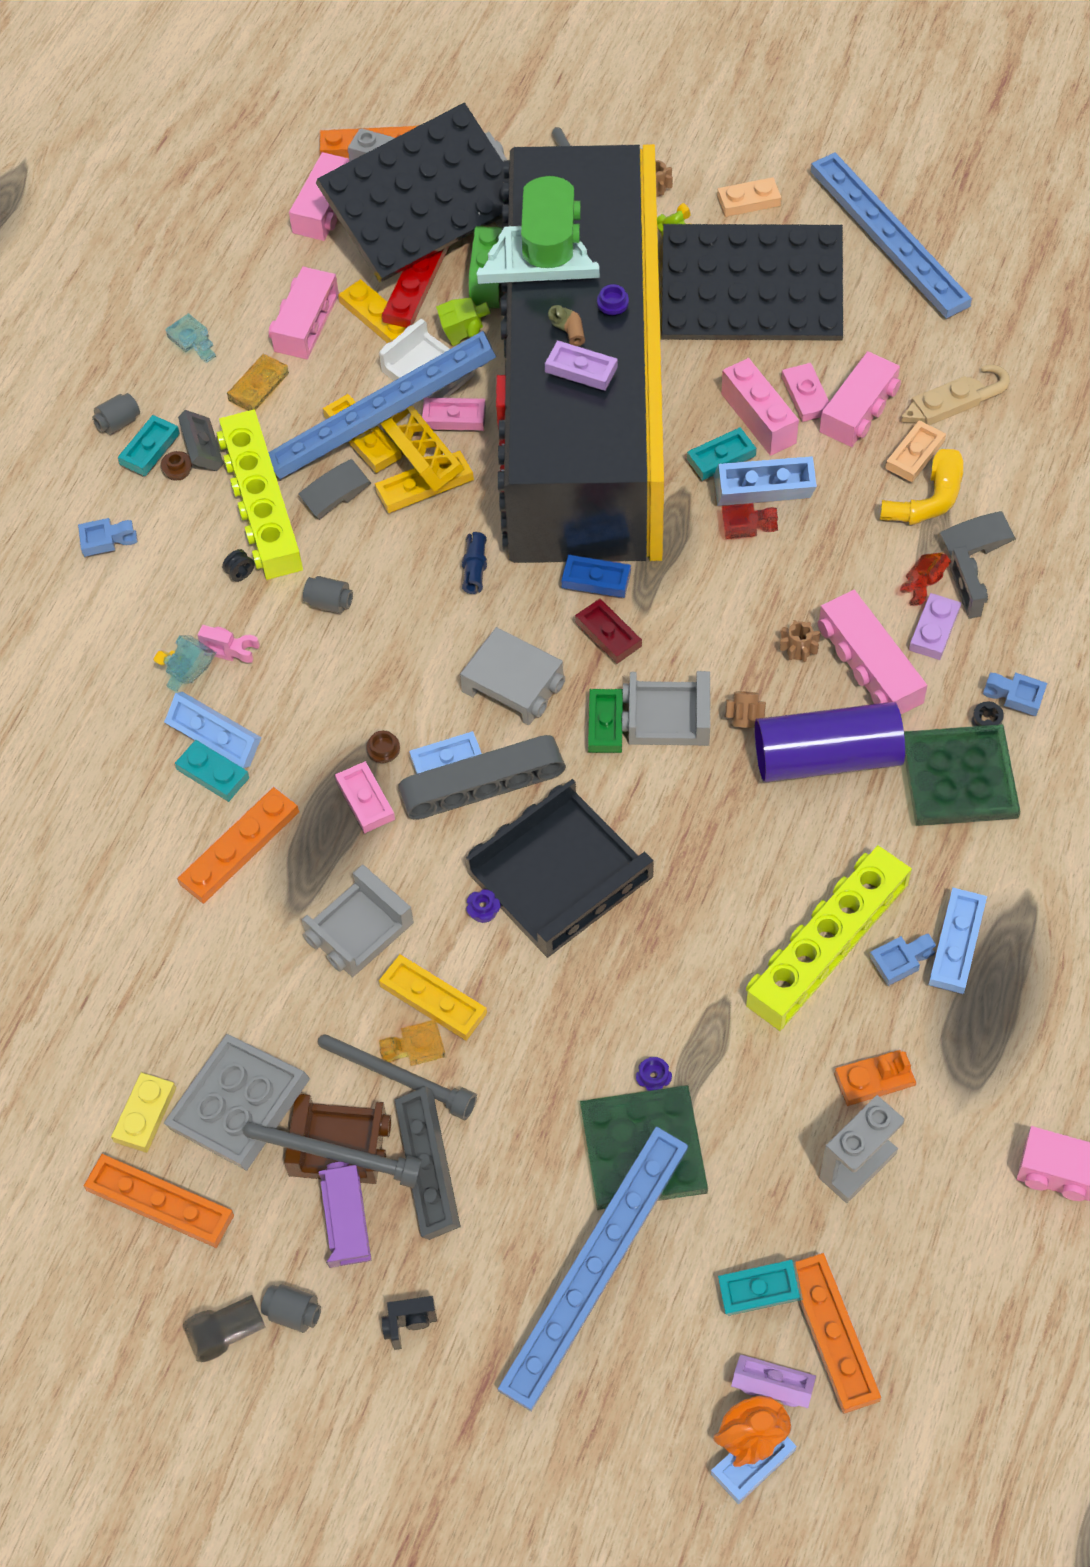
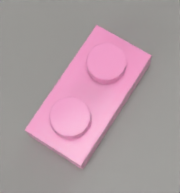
M424 398L422 418L432 430L484 431L485 399Z
M366 761L335 774L336 782L364 834L395 820L394 812Z

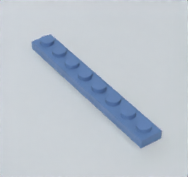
M836 152L811 163V173L946 319L971 307L972 298Z
M484 331L268 452L275 474L279 479H282L296 472L306 464L323 457L331 450L351 441L354 437L370 428L376 427L384 420L404 411L407 407L423 398L431 396L439 389L459 380L462 376L496 358Z
M655 1127L498 1387V1392L532 1412L686 1154L689 1145Z

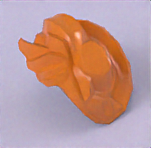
M752 1397L730 1408L724 1415L719 1432L713 1436V1439L730 1454L736 1456L735 1461L732 1463L734 1467L755 1464L759 1460L770 1457L775 1446L787 1438L791 1431L790 1417L783 1405L772 1397Z

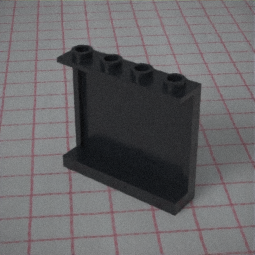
M573 779L564 785L556 786L551 790L547 798L537 805H530L520 818L511 824L503 825L494 837L484 844L480 843L473 847L466 857L468 874L482 889L490 890L495 894L494 897L499 899L500 908L547 958L652 879L654 873V860L645 851L638 856L576 793V782Z

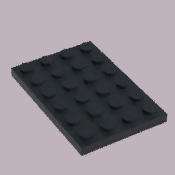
M465 102L317 178L316 185L379 283L474 233L476 226L485 227L502 218L503 204H509V201H504L503 182H509V179H504V162Z
M663 224L662 340L842 341L843 225Z

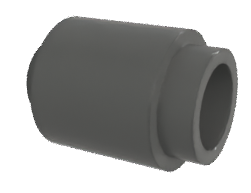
M129 393L125 395L118 394L95 407L92 420L100 432L105 431L108 435H111L134 422L136 416L140 415V409L135 399Z
M322 576L309 577L303 590V601L305 603H309L313 608L339 614L343 613L345 608L349 609L353 600V590L349 589L348 582Z
M281 1284L279 1287L271 1285L263 1297L261 1313L268 1316V1320L273 1323L305 1333L309 1327L314 1328L321 1314V1306L318 1305L316 1295Z

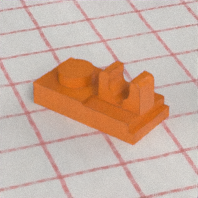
M901 1050L835 1068L834 1073L847 1106L873 1099L876 1095L880 1097L916 1086L910 1061L906 1052Z

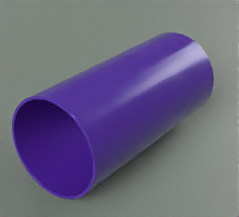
M896 702L755 719L756 755L759 772L764 783L902 766L905 761L904 728Z

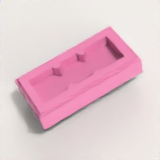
M807 363L782 370V379L802 422L820 418L829 400L812 364Z

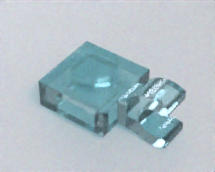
M189 313L165 329L167 337L183 351L187 352L194 348L199 357L206 363L216 357V354L210 349L213 343L208 339L207 328Z

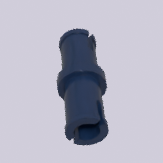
M473 532L472 535L469 533L466 536V554L462 557V567L464 569L462 589L469 594H476L477 591L480 593L483 590V571L487 568V558L485 556L487 537L481 532Z

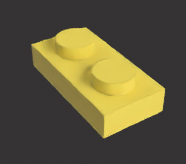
M141 1072L113 1131L112 1140L115 1143L147 1153L175 1093L176 1086L174 1082Z

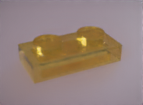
M263 353L227 392L228 400L247 411L253 409L256 411L289 374L288 365Z

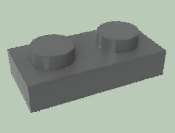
M184 410L178 419L191 463L217 471L224 463L210 418Z
M966 546L953 548L949 568L969 619L981 617L984 603L988 601V593L985 584H980L977 577L978 567L976 560L970 558Z

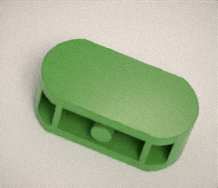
M544 176L536 178L524 186L521 226L522 256L533 266L540 268L559 267L573 257L574 243H580V224H574V222L581 219V201H575L574 186L567 180L555 176Z
M475 227L469 270V298H472L476 306L487 302L489 308H501V297H503L501 283L478 284L477 271L479 267L483 268L488 261V253L493 245L499 241L498 237L502 232V227Z

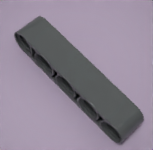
M543 735L411 775L398 784V789L408 817L413 820H419L553 779L565 771L566 765L555 738L551 735Z

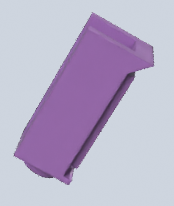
M344 1162L328 1164L327 1170L319 1171V1176L322 1180L320 1182L329 1248L332 1253L326 1263L329 1268L372 1261L358 1168L356 1165L350 1166Z

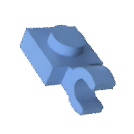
M106 518L78 524L81 551L84 557L114 551V543L116 542L123 545H132L138 542L136 530H133L132 520H125L112 525L110 519Z
M1016 672L1013 680L997 673H990L983 695L993 699L1005 697L1004 706L1036 716L1047 683Z
M929 933L909 944H906L902 936L871 951L870 959L886 984L890 986L919 971L920 964L918 961H923L933 956L935 952L932 948L936 947V944Z

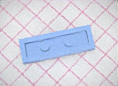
M184 692L175 693L164 723L201 742L242 768L250 767L262 738Z
M952 887L928 985L964 994L987 896Z

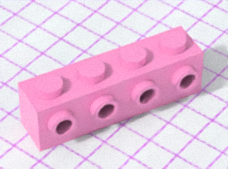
M855 589L821 605L818 628L821 634L831 640L841 661L849 664L856 681L860 686L867 688L874 704L896 702L900 714H903L924 703L927 690L926 682Z

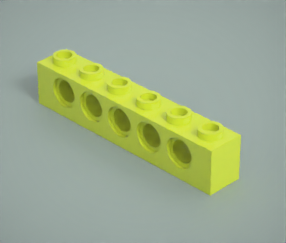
M255 409L219 418L222 431H218L216 434L220 449H227L228 454L223 455L227 472H234L235 478L230 479L234 496H241L242 498L241 502H237L242 521L247 519L249 521V525L244 526L249 545L256 544L257 550L252 551L256 569L263 568L266 580L303 571L300 552Z
M879 845L870 854L865 852L858 859L854 866L855 871L849 878L844 876L838 881L833 889L834 895L827 902L822 900L816 906L811 915L812 919L806 926L803 924L799 925L790 938L791 943L785 950L778 949L768 962L769 968L762 975L757 973L746 987L748 992L746 1007L777 1030L781 1031L908 886L912 868ZM871 884L876 889H866L862 885ZM851 908L855 913H845L841 909ZM829 932L833 934L834 937L825 938L822 937L819 933ZM801 956H807L811 958L813 961L809 963H804L798 960L797 958ZM778 981H786L790 983L791 986L787 988H782L776 985L775 983Z

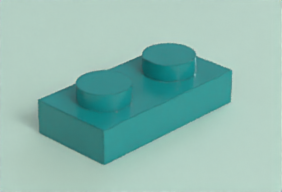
M152 415L118 456L119 464L146 476L179 436L178 426Z
M739 427L687 451V461L703 481L714 476L718 464L744 462L756 456L757 448L742 428Z
M197 740L175 762L177 771L228 802L249 779L247 770Z
M794 1260L718 1276L725 1314L728 1316L803 1300Z

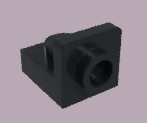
M433 1296L387 1302L388 1315L381 1316L384 1340L391 1339L394 1350L402 1349L400 1327L406 1326L408 1330H421L429 1327V1323L437 1322Z

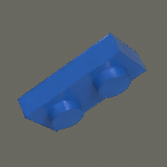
M568 555L561 580L562 588L625 598L631 575V565Z

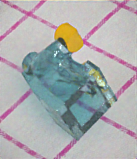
M179 635L175 642L178 645L176 650H172L169 653L158 651L153 658L156 663L162 666L167 665L166 672L171 675V678L166 686L175 692H178L182 684L193 683L206 671L217 653L191 635Z

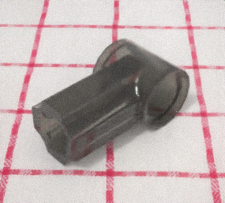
M252 1295L216 1312L207 1310L197 1313L188 1318L182 1325L197 1362L213 1360L225 1353L230 1344L266 1328Z

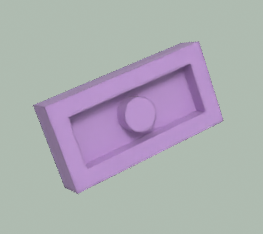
M558 340L545 362L546 373L601 390H606L618 368L617 358Z
M930 593L910 642L909 651L941 660L962 602Z
M740 1354L731 1387L741 1389L744 1393L752 1396L763 1395L772 1397L787 1406L809 1408L816 1376Z

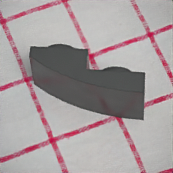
M350 459L316 479L298 494L320 520L341 501L345 500L349 503L369 486L371 482L354 460Z
M1002 511L967 520L940 532L951 557L953 548L966 546L969 556L983 549L987 554L1016 540Z

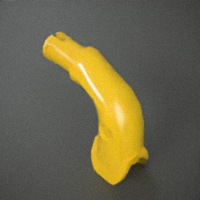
M940 449L934 456L930 481H934V495L931 498L924 500L911 499L910 502L882 500L880 520L903 521L913 525L941 516L951 509L958 497L963 477L964 463L959 450Z

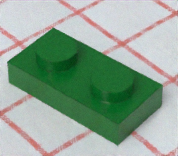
M590 689L588 753H622L623 689Z

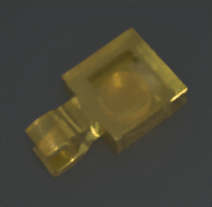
M436 1020L401 1028L402 1038L389 1037L379 1041L381 1057L389 1063L408 1057L410 1066L445 1058V1049Z

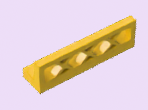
M412 405L380 423L434 492L438 491L464 470L463 466ZM411 413L408 424L397 425L399 421ZM423 431L421 440L411 441L414 432ZM436 447L434 456L424 457L427 448ZM452 463L451 466L437 476L440 464Z

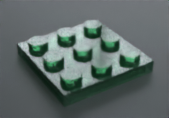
M1003 724L904 731L905 765L916 826L1019 819L1021 811Z
M689 1085L580 1101L597 1210L607 1209L655 1127L689 1145L686 1154L658 1201L708 1194V1184Z

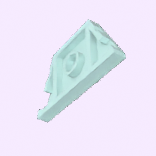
M521 226L504 227L498 237L499 241L493 245L488 253V261L483 268L479 267L477 271L478 284L600 278L598 263L591 261L587 255V249L581 241L580 243H574L571 260L559 267L540 268L531 265L522 256Z

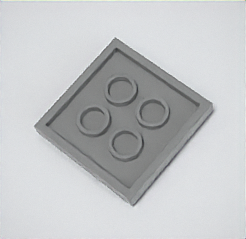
M226 1034L164 1121V1124L173 1132L247 1171L266 1142L247 1138L243 1134V1127L248 1123H254L276 1129L310 1078L304 1071Z

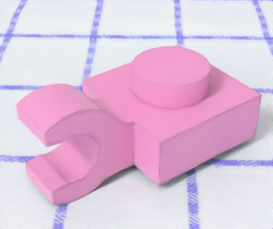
M202 625L198 633L203 654L233 661L234 657L243 662L251 663L253 661L252 652L245 649L248 647L258 649L260 646L257 637L244 635L234 639L233 633L222 627L213 628Z

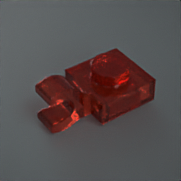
M753 503L722 506L725 539L757 536V528L764 532L778 531L777 508L770 507L754 511Z
M945 552L923 554L906 575L908 581L902 584L900 592L911 593L913 591V598L909 601L910 606L923 604L927 597V585H933L942 579L943 572L951 563Z

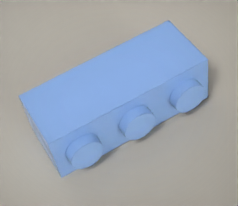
M813 456L718 464L714 474L717 506L811 498L817 487Z

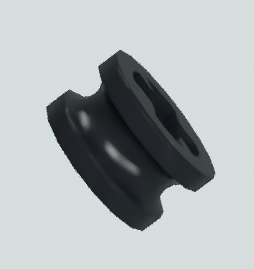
M242 549L231 552L222 564L223 571L229 574L230 578L235 582L247 578L255 566L254 560L248 557L247 553Z
M990 701L978 704L974 709L971 721L974 730L985 736L996 734L1001 729L1004 718L1002 708ZM982 715L986 718L990 716L994 717L993 722L989 719L983 721Z

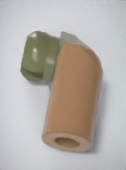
M560 305L552 306L548 312V318L552 324L568 333L571 345L580 346L584 344L585 336L582 320L578 313L563 308Z

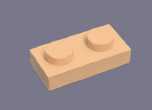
M773 177L718 188L717 197L725 217L781 206V195Z
M919 420L888 458L885 469L913 482L945 442L946 434Z

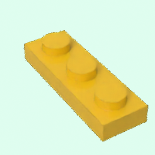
M361 279L338 294L339 303L386 343L392 342L406 329L382 322V313L388 301Z
M346 394L323 408L324 417L328 419L356 402L349 394ZM378 425L348 442L375 473L401 459L400 449Z
M459 450L452 454L463 466L464 470L436 492L431 489L415 468L375 483L376 492L386 511L391 513L474 480L473 471L462 452ZM452 463L440 464L437 476L451 466Z
M399 954L379 979L381 988L466 1041L487 1015V1008L401 954Z

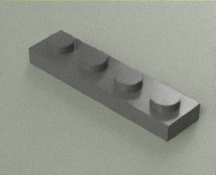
M422 1087L395 1099L405 1156L406 1158L408 1155L422 1159L416 1184L412 1188L421 1237L431 1240L460 1228L461 1225L433 1090Z

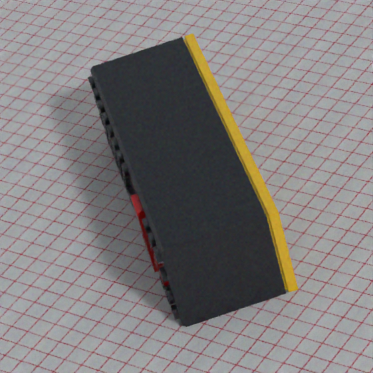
M645 144L643 149H640V145L514 147L510 150V160H504V179H509V182H503L504 201H509V204H503V223H508V226H522L523 191L527 183L544 176H555L567 180L574 186L575 201H581V219L575 220L574 224H580V241L586 247L587 255L591 261L598 263L600 278L501 283L502 292H506L501 297V316H504L501 321V340H504V358L506 360L505 375H497L496 410L499 429L498 463L501 465L500 471H498V491H501L499 492V508L501 512L503 550H509V560L514 563L566 562L568 555L611 562L646 561V557H650V561H662L664 459L655 144ZM611 284L624 288L629 297L628 308L616 315L603 313L597 306V297L602 288ZM560 305L563 308L578 313L580 316L585 342L578 347L618 359V368L606 390L545 372V362L557 340L570 344L568 333L555 327L548 318V312L552 306Z

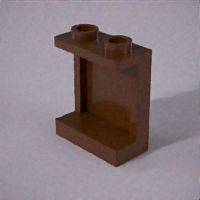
M299 1094L294 1102L289 1133L386 1157V1150L382 1149L383 1137L390 1136L392 1117L391 1115H386L384 1102H376L375 1109L314 1104L311 1095ZM290 1148L286 1149L284 1160L289 1177L321 1179L319 1171L327 1170L328 1164L340 1162ZM357 1166L360 1183H377L379 1171Z

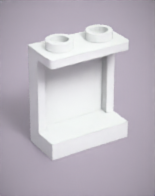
M420 319L413 325L408 326L401 335L382 348L379 352L381 370L395 381L450 349L431 336L427 331V322ZM475 370L426 398H448L475 375Z

